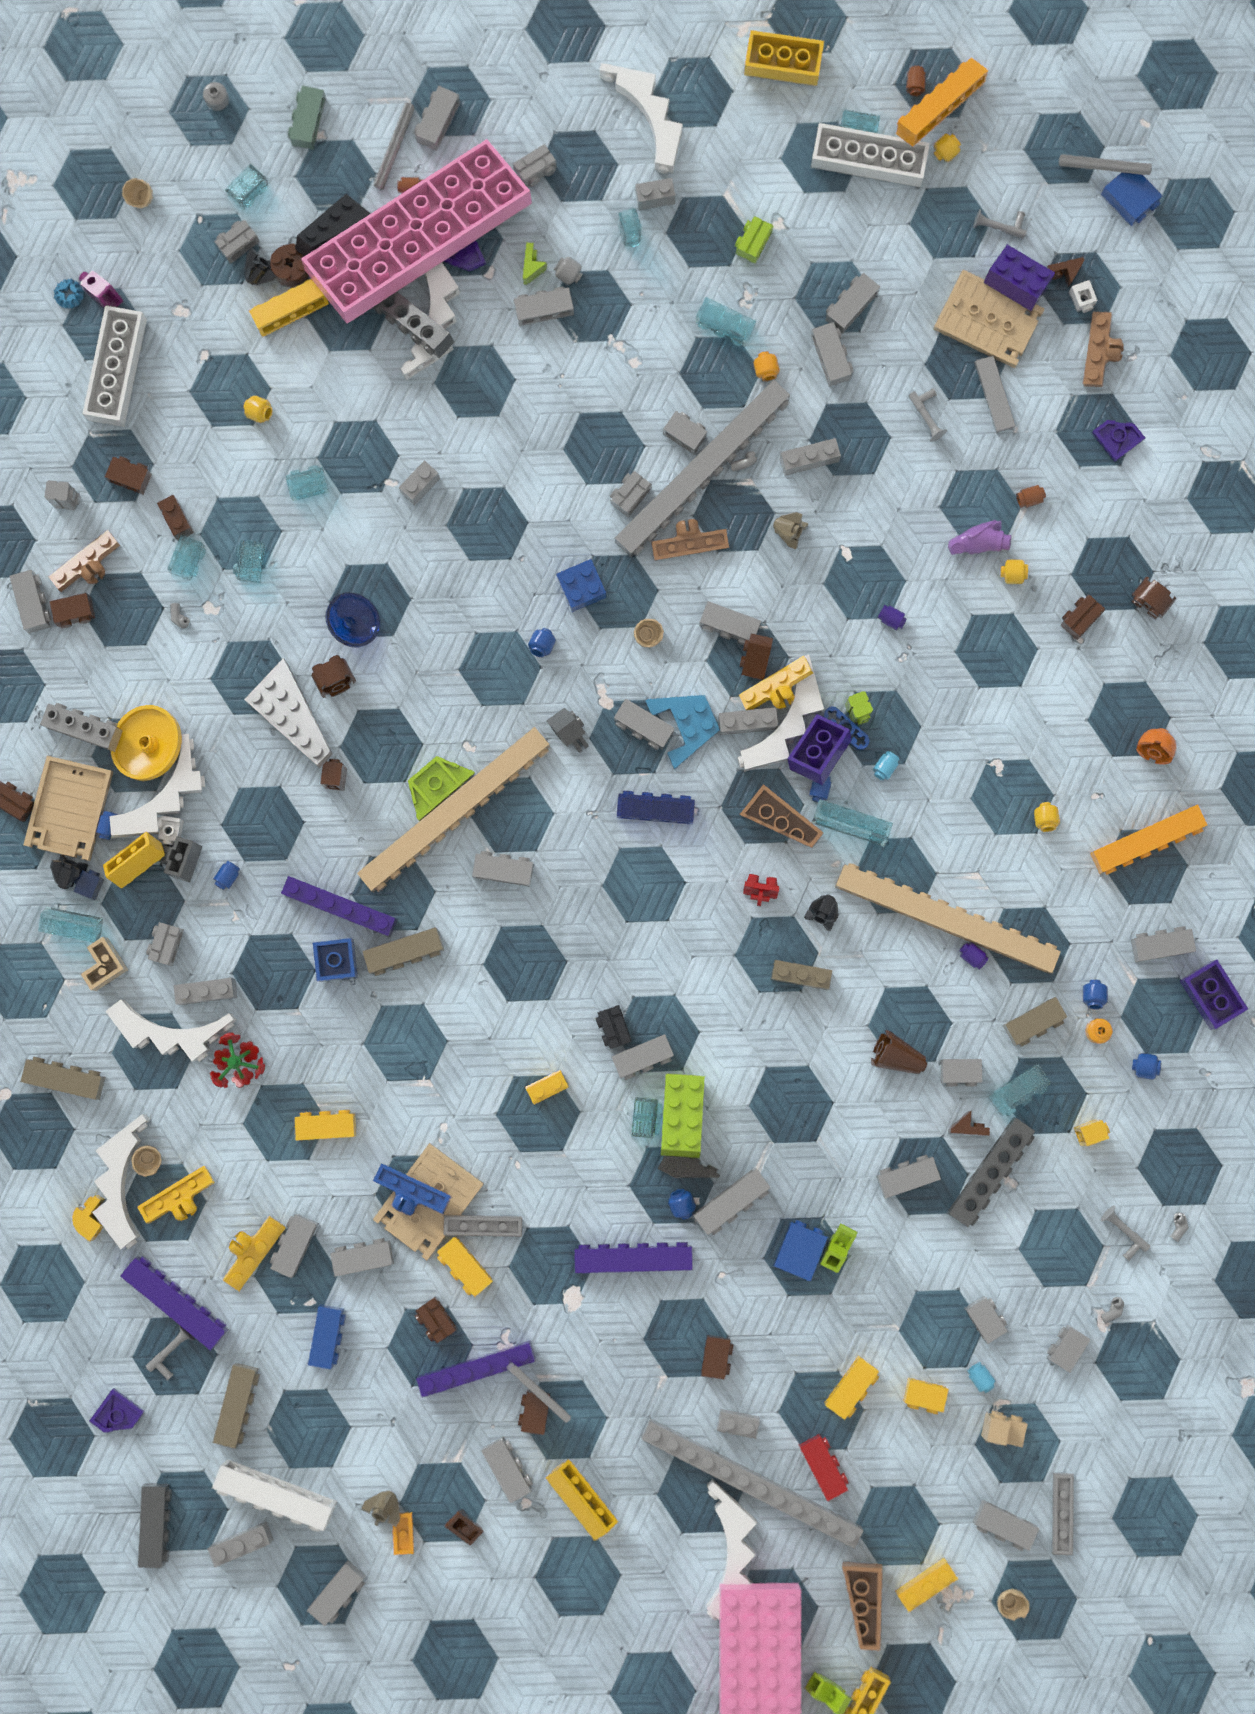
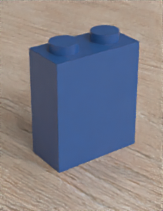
M1123 172L1106 185L1101 193L1130 226L1136 222L1138 224L1146 218V213L1149 210L1153 212L1161 204L1159 201L1163 196L1144 175Z
M798 1220L795 1223L790 1221L773 1266L811 1281L828 1237L824 1235L825 1231L814 1227L813 1230L806 1228V1223Z

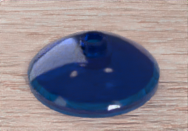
M342 593L332 599L327 606L325 614L326 625L338 642L349 647L359 648L370 644L377 637L380 629V617L375 606L366 597L357 593Z

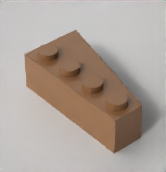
M764 784L739 814L811 848L824 834V832Z
M843 1562L842 1569L859 1647L861 1650L880 1651L883 1564Z

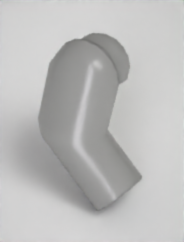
M747 452L745 454L746 459L731 462L732 471L746 469L755 464L757 461L755 452Z
M171 603V621L179 628L188 627L190 620L180 613V604Z
M1181 1212L1174 1214L1173 1218L1176 1229L1170 1236L1177 1242L1188 1230L1187 1218Z
M1114 1297L1110 1310L1101 1315L1105 1324L1122 1315L1124 1301L1120 1297Z

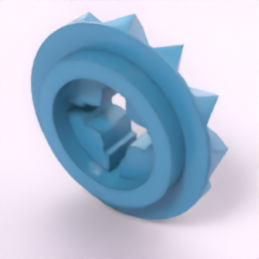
M72 278L70 280L63 279L53 289L55 301L63 308L70 309L78 306L84 297L82 286ZM70 288V291L74 294H69L66 299V295L63 292L68 291Z

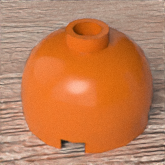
M1150 729L1139 739L1136 751L1148 761L1151 758L1156 760V764L1166 765L1172 762L1176 754V740L1166 729Z

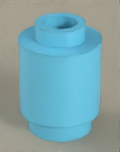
M890 751L882 754L873 768L875 777L882 781L884 779L889 780L899 765V757Z
M978 1362L968 1369L969 1378L979 1392L984 1391L987 1393L995 1387L994 1383L996 1380L985 1365Z

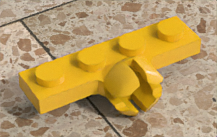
M802 656L739 694V697L746 710H753L769 700L778 709L786 708L784 699H787L789 705L794 702L795 696L792 692V687L812 675L813 671L807 659Z
M202 1166L137 1207L147 1224L169 1211L173 1213L175 1219L182 1221L189 1218L187 1214L190 1213L192 1216L197 1211L193 1197L215 1182L207 1167Z
M269 1215L254 1236H249L243 1231L238 1232L235 1235L236 1241L232 1239L229 1244L230 1252L238 1258L223 1278V1281L240 1291L286 1227Z

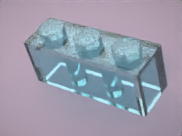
M705 297L695 321L700 328L710 329L721 338L726 337L731 339L733 344L745 347L756 327L755 320Z
M46 907L40 913L38 931L94 943L101 936L103 918Z
M1035 1064L987 1097L999 1115H1006L1008 1117L1017 1111L1015 1107L1022 1104L1024 1106L1033 1100L1031 1097L1036 1093L1041 1095L1049 1089L1047 1086L1051 1082L1039 1064Z

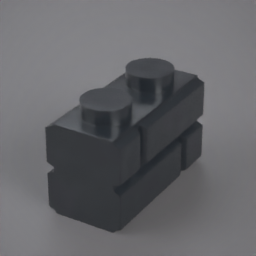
M619 1005L597 1012L599 1017L595 1019L598 1028L603 1027L605 1035L602 1036L605 1047L609 1046L610 1049L632 1042Z

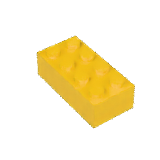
M750 30L744 75L817 86L824 41Z

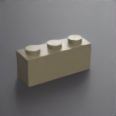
M774 960L771 980L829 990L832 970Z
M1053 997L1009 1021L1003 1027L1013 1045L1019 1044L1022 1047L1031 1042L1029 1038L1035 1035L1038 1038L1046 1034L1047 1028L1051 1026L1057 1028L1064 1024L1063 1020L1067 1018V1015L1058 999Z

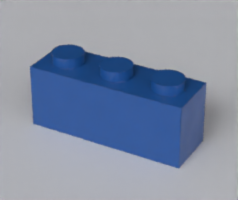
M326 1305L318 1306L308 1366L332 1369L334 1365H337L339 1353H336L337 1345H341L343 1336L340 1333L341 1325L344 1326L346 1320L343 1308Z

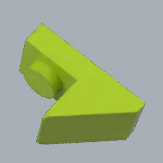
M526 242L523 285H528L547 270L546 262L537 261L538 251L534 249V243Z

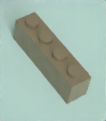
M435 927L362 952L369 973L379 976L385 974L386 969L393 967V970L403 968L404 963L410 961L412 964L423 961L422 958L430 956V958L440 956V952L444 951L438 929Z
M34 1056L32 1060L26 1059L20 1082L100 1100L106 1078L100 1076L101 1072L89 1070V1073L81 1071V1067L72 1065L69 1069L63 1067V1063L56 1061L48 1064L44 1063L45 1059Z
M239 1363L233 1364L213 1443L235 1449L239 1444L243 1443L245 1432L242 1431L244 1424L247 1425L250 1418L248 1408L254 1402L255 1394L253 1389L254 1385L257 1386L259 1383L260 1374H257L259 1368Z

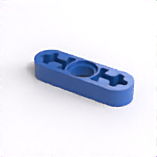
M828 707L825 710L824 718L828 719V712H836L835 717L838 720L841 717L844 719L839 725L849 724L852 727L851 736L856 730L858 732L856 736L859 739L862 737L865 739L863 741L865 745L860 744L858 746L856 744L857 739L853 737L850 745L854 749L861 751L867 748L869 744L868 735L836 707Z

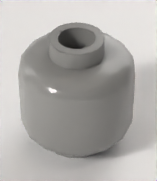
M213 82L204 88L203 98L210 109L220 111L226 108L229 96L222 84Z
M571 257L561 258L554 268L556 271L555 276L567 285L573 282L577 283L582 276L580 272L582 266Z

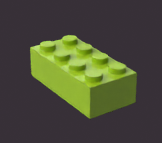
M666 1074L661 1155L700 1158L705 1076Z

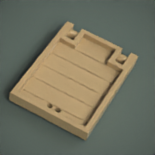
M963 269L933 329L981 353L994 356V359L1015 368L1019 361L1017 357L1022 355L1038 323L1036 319L1038 316L1041 317L1045 308L1035 305L1033 310L1030 311L983 283L984 279ZM1025 312H1030V316L1026 315ZM1006 350L1011 351V354H1006Z
M47 756L23 845L27 847L37 845V849L74 858H77V855L82 856L83 860L91 861L98 834L96 831L100 816L104 811L113 771ZM36 832L41 833L40 838L35 837ZM80 843H86L84 849L79 848Z
M431 1143L428 1144L406 1175L451 1196L444 1214L438 1213L424 1205H418L413 1215L399 1212L392 1207V1202L396 1196V1193L393 1191L373 1218L376 1223L379 1224L381 1221L385 1224L386 1227L384 1229L413 1251H421L423 1253L422 1257L425 1260L430 1258L446 1236L443 1235L444 1215H461L484 1185L483 1182ZM388 1211L394 1215L392 1219L386 1216ZM425 1239L431 1242L429 1247L423 1244Z

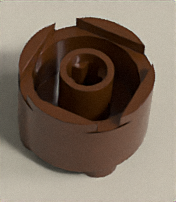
M294 243L280 246L270 257L271 269L276 275V280L281 285L295 288L309 279L301 259L304 256L295 250L296 244Z
M1146 576L1131 595L1133 598L1131 602L1138 608L1143 606L1148 610L1147 614L1156 620L1158 617L1162 618L1177 599L1175 596L1171 598L1169 596L1171 592L1156 580L1150 582L1148 581L1150 577Z
M339 655L331 657L324 664L320 663L312 667L313 673L311 677L323 698H326L325 695L328 694L331 697L337 696L351 688L349 686L351 682L353 684L356 682L347 661L344 658H340Z

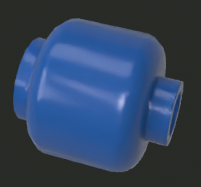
M547 628L537 629L533 632L528 643L530 652L541 658L548 656L552 652L556 639L551 630Z
M1090 980L1089 983L1083 986V1003L1089 1009H1102L1108 1003V987L1101 983L1100 980Z
M1140 1053L1137 1059H1133L1132 1070L1136 1071L1138 1078L1154 1080L1156 1076H1160L1161 1060H1158L1157 1055Z
M679 1189L670 1194L668 1204L673 1216L683 1220L692 1217L693 1212L696 1210V1203L691 1192Z

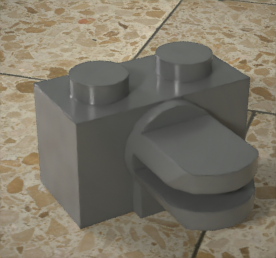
M564 707L547 720L551 729L564 745L569 746L573 744L575 749L581 753L583 750L576 741L578 739L585 749L589 747L582 737L585 734L582 728L584 724L573 711L569 712Z
M176 836L173 847L162 844L165 856L158 862L166 864L165 874L190 882L203 846L194 841Z

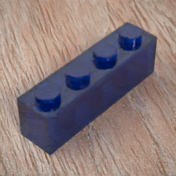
M623 791V794L618 793L617 818L693 825L695 800L691 799V796L680 795V798H672L671 794H661V797L653 796V793L642 792V795H634L633 791Z

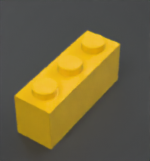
M145 832L103 865L106 878L122 889L165 856L162 843L148 832Z
M338 1110V1114L331 1115V1111H320L319 1116H312L311 1112L300 1113V1117H295L296 1140L356 1137L355 1113L350 1114V1110Z
M457 1236L453 1237L437 1251L439 1254L438 1260L444 1266L447 1264L450 1267V1274L456 1281L461 1280L464 1284L462 1288L469 1296H477L493 1282L492 1277Z
M858 1355L824 1402L825 1406L844 1420L847 1416L850 1418L856 1410L854 1407L858 1401L862 1402L868 1393L866 1390L869 1385L873 1386L878 1380V1369Z
M942 1558L895 1591L907 1611L911 1612L958 1580L946 1559Z

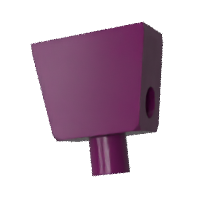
M84 271L80 274V285L104 309L105 306L117 308L123 302V299L113 286L96 272L91 271L87 273Z

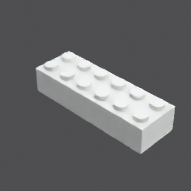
M819 123L811 167L921 187L930 143L919 141L912 147L899 137Z
M105 306L82 413L88 421L125 427L147 322L143 312Z
M228 1459L220 1466L212 1487L217 1490L216 1493L222 1496H234L235 1500L240 1503H246L247 1501L254 1504L253 1507L256 1509H268L277 1517H289L291 1522L299 1525L302 1523L307 1524L311 1530L320 1532V1530L324 1531L328 1526L337 1503L336 1500Z

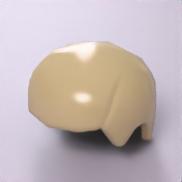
M132 178L123 186L122 196L128 205L144 208L150 205L153 199V189L146 181Z
M644 619L634 628V638L642 647H654L663 639V627L655 619Z
M146 1145L139 1147L134 1152L131 1161L134 1171L138 1175L146 1177L157 1172L161 1166L162 1159L160 1152L155 1147Z
M1009 1589L1002 1592L998 1597L997 1606L1003 1617L1015 1621L1017 1618H1025L1030 1610L1029 1601L1019 1590Z

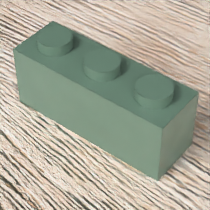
M301 86V91L297 92V108L292 112L293 124L288 129V138L292 146L314 150L326 100L324 90Z

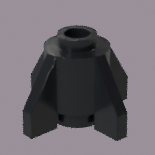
M253 248L249 250L246 256L245 280L251 285H260L273 281L276 275L271 269V260L267 261L265 258L260 257Z
M60 855L59 861L52 860L50 865L54 881L62 889L73 887L79 873L81 874L82 871L86 872L88 867L87 863L78 862L77 864L75 861L68 860L64 855Z
M827 894L811 902L804 918L805 920L814 919L816 922L823 924L827 931H831L834 922H836L839 916L838 903L833 896Z

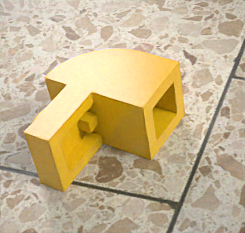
M100 1195L90 1196L84 1204L85 1209L80 1206L76 1207L73 1212L72 1221L75 1230L88 1241L95 1240L103 1229V1225L93 1214V1211L100 1207L105 1200Z

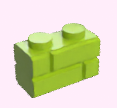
M753 216L752 220H748L744 226L743 231L745 233L743 237L739 236L735 243V247H737L736 254L755 264L768 242L774 226Z
M865 691L849 696L845 703V708L850 713V720L855 724L858 723V725L869 722L868 719L871 718L870 715L873 712Z

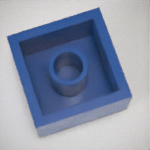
M591 559L556 573L557 580L571 612L607 598L606 591Z
M347 938L313 943L316 980L318 982L358 978L354 939Z

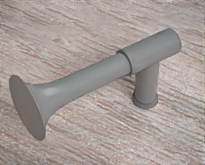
M980 209L975 218L973 229L978 225H984L1024 239L1027 231L1021 229L1025 213L1018 211L1015 225L1011 226L986 218L982 215Z
M933 388L920 396L915 391L908 395L931 430L932 438L930 442L940 439L947 432L946 429L942 430L934 423L923 404L924 401L937 396Z
M1111 1206L1101 1217V1221L1107 1220L1112 1222L1134 1242L1131 1248L1123 1254L1128 1261L1140 1248L1144 1252L1149 1250L1150 1245L1117 1217L1115 1206Z
M179 1326L180 1332L178 1336L146 1365L150 1372L157 1368L166 1380H169L174 1374L162 1362L183 1341L187 1339L194 1340V1337L181 1326Z

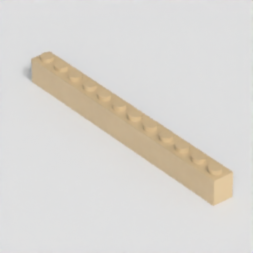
M535 727L532 728L357 873L358 876L373 893L375 891L380 892L387 886L386 882L389 879H396L401 874L400 870L405 866L409 868L416 862L415 858L420 854L423 856L430 851V846L435 841L436 843L441 842L446 837V832L450 829L454 831L458 828L463 818H470L475 813V808L479 805L482 807L490 801L489 797L494 793L496 795L505 788L504 785L508 781L513 782L520 776L518 774L523 769L528 770L538 756L540 758L545 756L549 752V743Z
M852 863L844 864L835 888L966 941L973 942L976 945L1045 973H1053L1061 952L1056 950L1057 946L1050 943L1041 944L1038 942L1039 939L1028 935L1026 938L1021 936V932L1012 928L1006 930L998 922L992 921L989 923L984 921L985 917L981 915H969L966 913L967 910L956 906L955 909L949 907V903L944 900H932L929 894L923 892L917 894L912 892L913 888L902 885L900 887L895 885V881L885 877L883 880L878 878L877 874L867 870L865 873L860 871V867Z

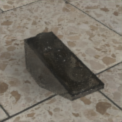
M663 1156L657 1168L674 1178L720 1177V1174L717 1173V1168L709 1164L705 1167L699 1164L701 1160L695 1157Z

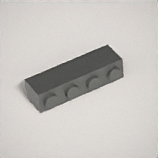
M145 1483L142 1486L138 1568H162L169 1560V1550H166V1543L170 1540V1530H167V1522H170L171 1510H168V1502H171L172 1490H169V1484Z

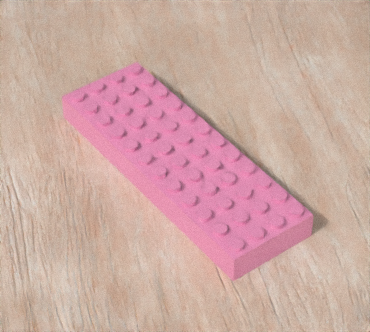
M486 139L301 258L306 273L348 324L532 204L531 193Z
M798 1583L719 1584V1714H801V1589Z

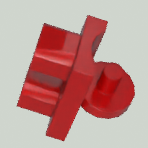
M749 874L744 884L743 894L751 895L750 899L757 900V906L760 907L762 901L769 902L770 898L777 899L779 893L777 878L767 877L766 884L758 883V875Z

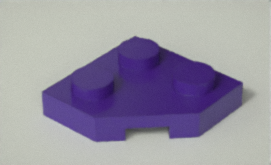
M476 240L444 260L445 263L468 272L486 265Z
M1113 420L1105 421L1092 431V435L1114 462L1146 438L1134 423H1119Z
M113 1388L89 1422L104 1433L131 1429L136 1425L145 1410Z

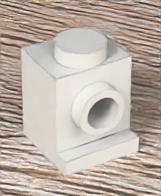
M1090 280L1072 286L1068 292L1072 297L1077 312L1081 310L1083 313L1091 311L1098 301Z
M161 816L162 829H159L158 839L162 840V844L173 846L176 836L181 837L184 821L179 818ZM171 827L172 832L167 834V828Z

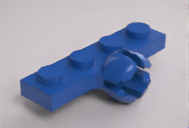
M382 1163L373 1179L375 1183L396 1193L392 1207L406 1215H413L418 1205H424L438 1213L444 1214L451 1200L450 1195Z

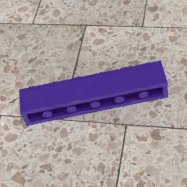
M290 876L287 877L281 892L284 896L388 937H391L397 923V919Z
M658 1242L657 1246H649V1243H637V1247H629V1243H619L618 1247H610V1244H598V1248H590V1244H580L579 1248H575V1273L693 1270L692 1245H688V1242H676V1246H668V1242Z
M144 1256L135 1257L120 1277L209 1350L214 1349L228 1331L225 1327L226 1323L220 1318L215 1319L211 1316L212 1312L203 1305L200 1307L195 1303L196 1299L191 1294H184L180 1290L181 1286L167 1280L165 1278L166 1274L157 1268L155 1270L150 1266L151 1262Z
M526 1341L420 1375L416 1380L421 1397L423 1398L508 1371L506 1367L512 1362L517 1367L535 1362L536 1358L531 1341Z

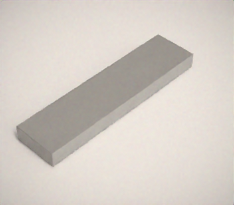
M994 356L976 360L974 363L996 433L1015 428Z
M444 1215L443 1235L522 1237V1216Z
M513 1362L506 1367L563 1421L567 1423L571 1419V1416Z
M1053 1473V1555H1073V1473Z

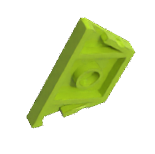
M439 756L433 758L408 780L417 819L421 821L475 775V772Z

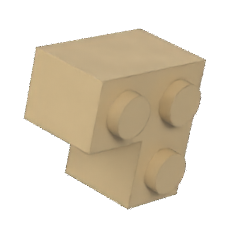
M102 937L87 947L97 963L81 973L90 990L97 991L128 971V968L108 938Z
M994 1410L991 1413L986 1412L981 1436L987 1442L1004 1446L1010 1444L1023 1447L1027 1423L1022 1421V1417L1011 1415V1418H1008L1006 1415H1003L1004 1413Z

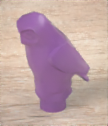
M993 520L974 526L952 538L948 542V549L951 555L964 552L973 555L987 551L1010 550L1012 535H1006L1002 530L998 531L1001 529L1002 522Z

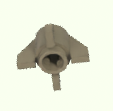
M798 512L781 515L779 518H776L773 524L775 533L793 549H797L798 538L802 530L808 527V523L802 521L803 514Z
M391 1491L378 1493L366 1500L361 1507V1510L369 1514L372 1510V1517L376 1519L374 1523L376 1526L380 1522H385L389 1519L387 1523L396 1527L400 1520L398 1499Z

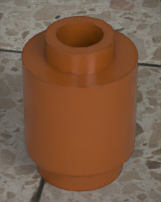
M912 66L909 68L906 91L911 96H920L925 92L926 72L923 67Z
M401 177V181L397 183V190L402 194L424 179L419 177Z
M1039 485L1020 490L1019 493H1016V498L1020 508H1028L1043 503L1046 494L1043 487L1040 488Z

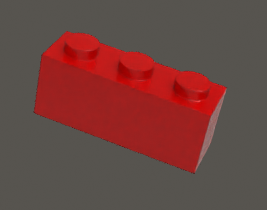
M820 1434L799 1444L827 1502L848 1491L846 1485L849 1482L844 1473H839L837 1467L840 1464L835 1455L831 1456L827 1449L831 1447L826 1437L821 1438Z

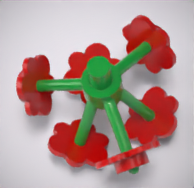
M234 1033L224 1034L220 1037L219 1044L229 1045L230 1052L227 1048L214 1052L213 1064L217 1065L219 1070L225 1069L222 1074L211 1071L212 1083L217 1087L227 1088L229 1082L225 1076L231 1069H236L232 1078V1082L235 1083L236 1087L242 1088L244 1085H249L254 1074L247 1068L241 1070V1066L256 1069L255 1079H258L259 1075H262L265 1071L263 1057H260L257 1065L242 1062V1059L244 1058L246 1062L258 1059L259 1048L253 1045L251 1041L247 1043L242 1042L240 1044V1056H236L233 1043H237L241 1039V1035H235Z

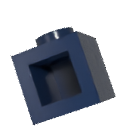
M91 869L89 872L82 871L75 880L76 886L73 892L96 900L105 879L100 878V873Z

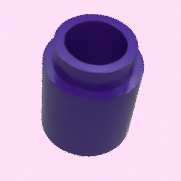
M884 605L878 616L881 623L896 631L898 627L902 629L907 620L904 617L905 613Z
M966 942L959 950L961 952L960 957L973 968L976 967L979 970L989 959L986 953L973 942L969 944Z

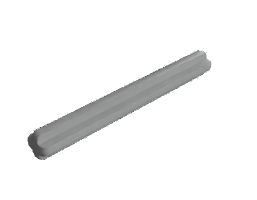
M404 104L374 181V187L377 189H384L414 112L413 104Z
M1064 154L1060 155L1059 165L1142 175H1150L1152 171V164Z

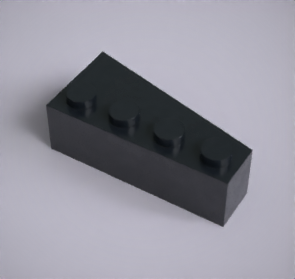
M345 194L297 235L295 250L305 257L371 213L349 195Z

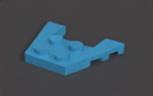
M705 695L645 700L650 713L654 716L671 710L683 738L684 746L667 752L674 769L680 766L682 762L720 731Z

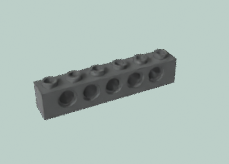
M398 292L372 307L378 314L383 313L389 323L392 325L394 323L397 324L398 329L406 335L408 333L417 345L422 344L425 351L431 356L434 354L440 358L454 343L448 331Z
M1013 1117L947 1213L964 1226H973L979 1219L977 1214L981 1209L985 1210L990 1203L989 1197L991 1194H996L1000 1189L1002 1178H1007L1013 1169L1011 1165L1014 1161L1018 1162L1024 1154L1022 1150L1025 1145L1029 1146L1034 1140L1035 1136L1033 1134L1035 1131L1019 1119ZM1013 1136H1017L1019 1139V1144L1016 1147L1010 1144V1139ZM1001 1152L1008 1154V1160L1005 1163L999 1160ZM990 1168L997 1170V1176L993 1179L988 1176ZM979 1184H984L986 1187V1191L982 1195L977 1193V1186ZM968 1200H973L975 1203V1207L971 1211H968L965 1207Z

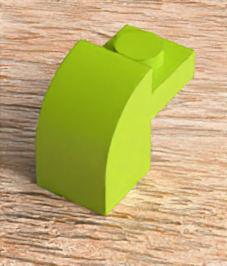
M840 1223L825 1249L820 1265L838 1273L847 1258L848 1250L858 1232Z
M815 1671L804 1688L814 1699L825 1703L835 1714H843L852 1700L841 1686Z

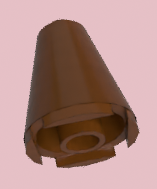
M885 1030L886 1034L882 1033L873 1049L876 1055L875 1059L871 1058V1065L913 1074H920L925 1071L928 1062L923 1054L891 1031Z

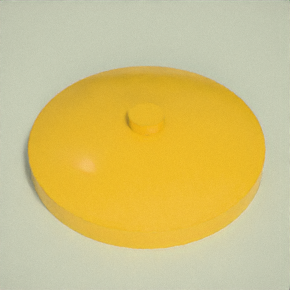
M155 705L139 706L126 713L117 723V728L123 730L115 752L111 751V757L115 766L124 775L139 781L160 777L172 767L181 749L182 734L176 718L167 710Z

